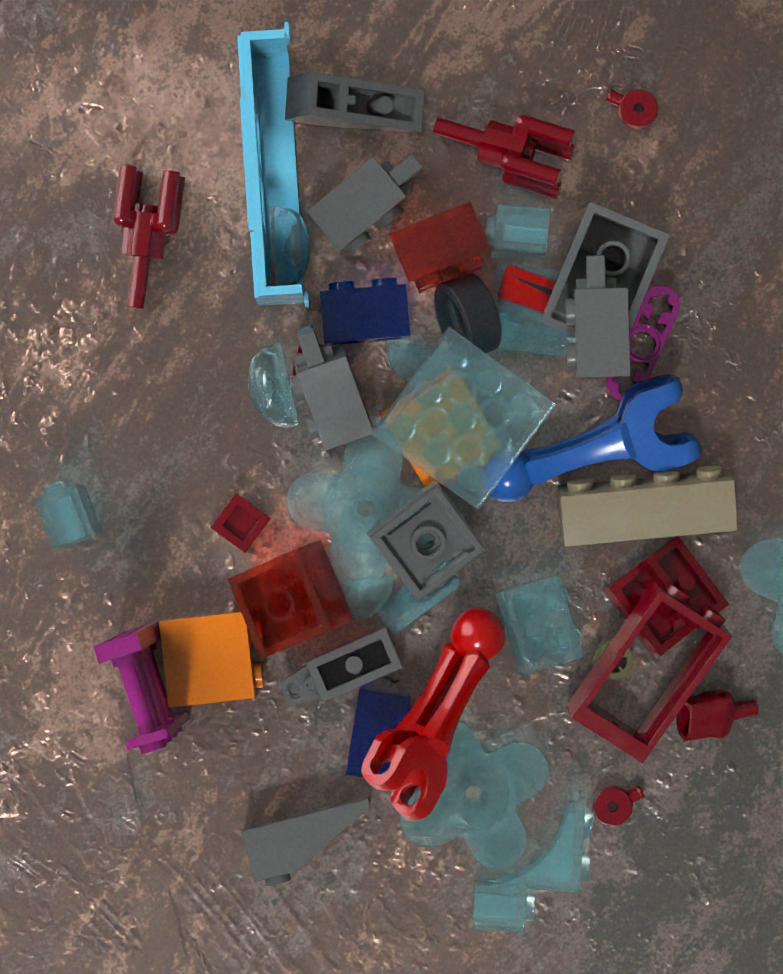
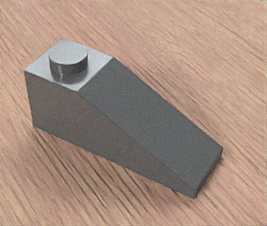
M310 71L288 77L285 120L330 127L420 133L422 132L425 90Z
M366 795L244 827L242 835L254 882L265 880L266 886H272L291 880L290 873L298 871L370 808L369 796Z

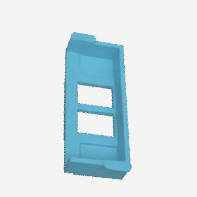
M284 22L285 29L241 32V35L237 36L248 230L254 231L250 232L254 297L258 305L304 303L305 309L310 310L309 291L305 290L294 123L293 121L285 120L287 79L290 77L288 45H291L289 22Z

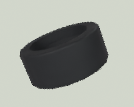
M469 273L439 283L434 292L436 315L444 338L455 355L462 360H467L498 349L501 343L499 314L495 302L483 281L475 274Z

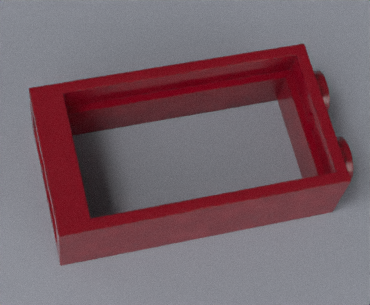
M655 580L652 582L566 705L572 719L641 763L645 761L732 638L723 625L726 619L707 605H704L702 610L696 608L688 602L691 596L672 582H669L666 587ZM662 601L707 632L636 731L591 701Z

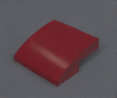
M679 536L674 537L604 589L625 620L654 580L664 587L669 582L677 585L691 596L688 602L702 610L704 605H707L719 613L729 605ZM661 601L638 634V637L655 659L662 656L692 631L699 629L700 626Z

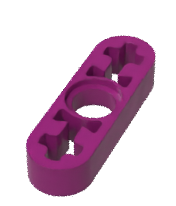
M656 285L647 290L630 330V360L637 364L647 365L645 372H642L638 367L635 369L631 380L633 383L650 378L680 310L679 296L669 286ZM661 294L667 296L666 304L671 307L670 313L663 311L658 317L655 325L664 326L661 334L655 327L648 324H639L638 321L641 316L647 321L650 319L654 307L648 303L649 299H657ZM646 332L653 337L655 347L650 355L638 356L632 351L630 342L634 334ZM606 377L605 387L608 395L613 400L620 402L623 395L618 392L619 385L613 382L614 377Z

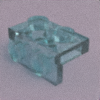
M558 575L495 593L520 676L564 662L575 661L583 657L581 635L573 624L568 607L569 596L566 588L561 584Z

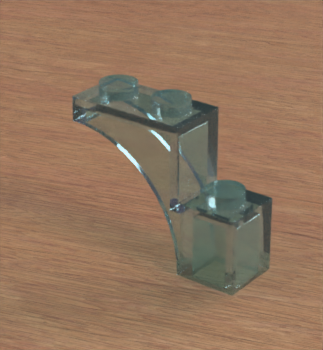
M565 801L562 821L555 837L546 850L531 864L505 877L490 880H474L471 922L473 929L525 933L526 921L534 920L535 895H527L528 889L580 893L581 881L588 882L590 857L582 855L583 839H591L593 814L585 812L586 805L582 801Z

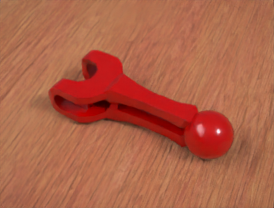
M484 608L468 609L455 619L451 627V643L444 644L438 664L424 691L411 710L397 724L396 728L386 729L376 736L363 761L361 773L364 779L375 789L392 791L390 799L393 807L407 820L424 819L435 807L446 786L448 773L446 757L450 752L454 733L462 712L477 684L489 670L488 661L496 657L504 646L506 636L504 625L500 618L490 610ZM391 762L386 772L378 774L379 769L384 764ZM419 786L420 797L412 805H408L409 799Z

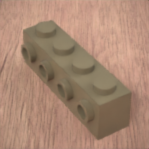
M717 465L702 466L696 469L697 473L679 474L678 470L672 469L662 473L654 472L653 477L636 478L635 474L624 473L613 475L610 477V481L593 483L591 478L570 479L567 481V485L558 486L564 546L738 531L734 479L729 470H723L721 466Z

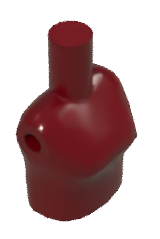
M725 690L701 692L697 696L689 697L676 715L678 733L685 742L707 738L722 739L729 734L733 720L757 716L758 705L754 699L735 703L734 697Z

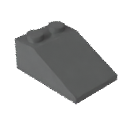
M589 202L540 323L575 337L574 325H566L565 299H574L573 290L576 289V279H586V256L604 255L605 278H616V288H628L630 333L670 234Z

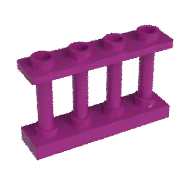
M159 621L118 633L93 646L99 664L111 660L113 668L118 667L138 728V731L125 741L126 748L130 750L139 747L141 754L167 746L166 743L171 742L172 738L178 736L177 733L183 731L182 725L190 719L188 710L173 714L172 709L168 708L166 690L153 650L157 649L155 642L161 639Z

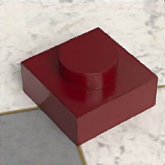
M235 493L210 528L246 553L271 518Z

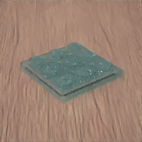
M448 327L373 430L372 434L479 510L556 404L451 327Z

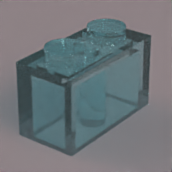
M498 204L495 215H487L485 222L483 246L491 247V258L542 262L547 252L550 209Z
M63 479L42 487L44 495L34 499L52 548H65L103 533L85 485L73 484L72 480L67 481V479Z

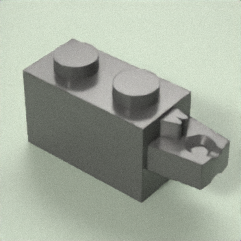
M412 154L395 168L389 161L381 166L372 157L307 211L308 218L340 256L347 250L353 255L372 239L368 234L380 223L385 228L388 227L405 212L401 206L406 202V197L413 192L407 183L422 172L423 167Z
M604 255L586 256V279H576V289L573 290L574 299H565L566 325H574L575 343H567V369H575L576 378L630 376L628 288H616V278H605Z
M312 324L297 329V338L303 353L293 356L297 375L290 377V381L298 402L306 399L311 413L305 415L304 418L312 440L320 438L325 451L374 434L369 414L343 343L334 347L330 343L320 346Z
M384 626L307 660L305 667L282 680L280 685L290 706L321 698L322 702H325L403 668V665L387 628Z

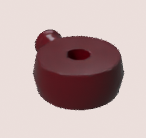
M611 89L606 99L607 103L618 107V115L621 121L629 128L636 130L645 129L652 125L657 118V101L652 94L645 90L635 89L622 95ZM634 106H640L643 110L642 113H636Z
M639 785L629 791L618 786L604 787L597 792L593 799V813L602 824L606 826H619L630 818L633 803L644 799L645 795ZM610 802L617 803V808L613 811L608 809Z

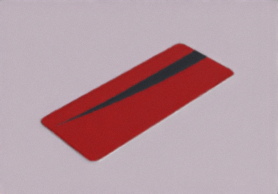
M507 266L497 296L498 298L544 313L556 281L513 266Z

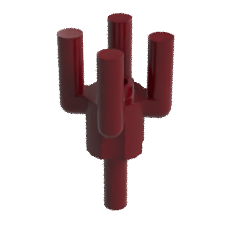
M527 115L518 116L515 119L514 126L490 120L484 131L437 117L433 128V134L478 147L477 160L503 168L502 180L505 184L555 200L559 196L562 185L558 183L561 169L533 161L535 152L538 151L571 161L575 150V145L572 144L575 130Z
M120 165L113 220L116 225L124 229L121 254L133 257L127 307L144 309L150 259L163 260L166 235L173 236L179 229L185 177H181L180 172L163 170L158 206L139 204L143 172L137 171L135 166Z

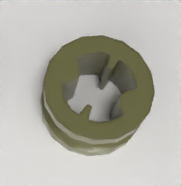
M612 640L600 644L596 649L594 665ZM628 648L623 656L625 657L624 666L621 668L617 665L618 671L612 672L608 677L609 679H620L631 671L633 654L630 648Z

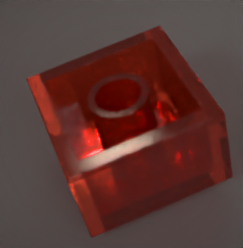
M471 201L389 233V245L407 290L417 288L419 294L435 289L439 283H442L444 276L456 271L458 276L481 270L484 260L487 259L490 252Z
M321 540L292 550L227 579L260 659L354 620Z

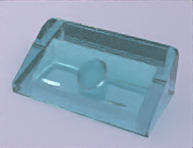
M443 562L432 572L435 574L437 571H439L441 568L447 565V563ZM453 575L419 602L404 585L378 604L375 608L376 613L391 634L396 635L460 587L461 581L456 575Z

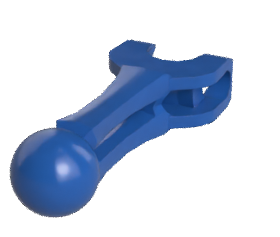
M665 374L632 384L623 394L617 413L614 416L577 436L547 446L525 449L524 452L508 447L494 451L487 463L482 465L481 482L485 491L498 501L510 503L527 496L534 484L539 485L557 475L590 464L633 458L647 469L662 473L695 461L700 457L702 448L700 441L694 435L687 432L662 435L654 431V420L659 411L678 402L682 396L683 387L680 378L672 374Z

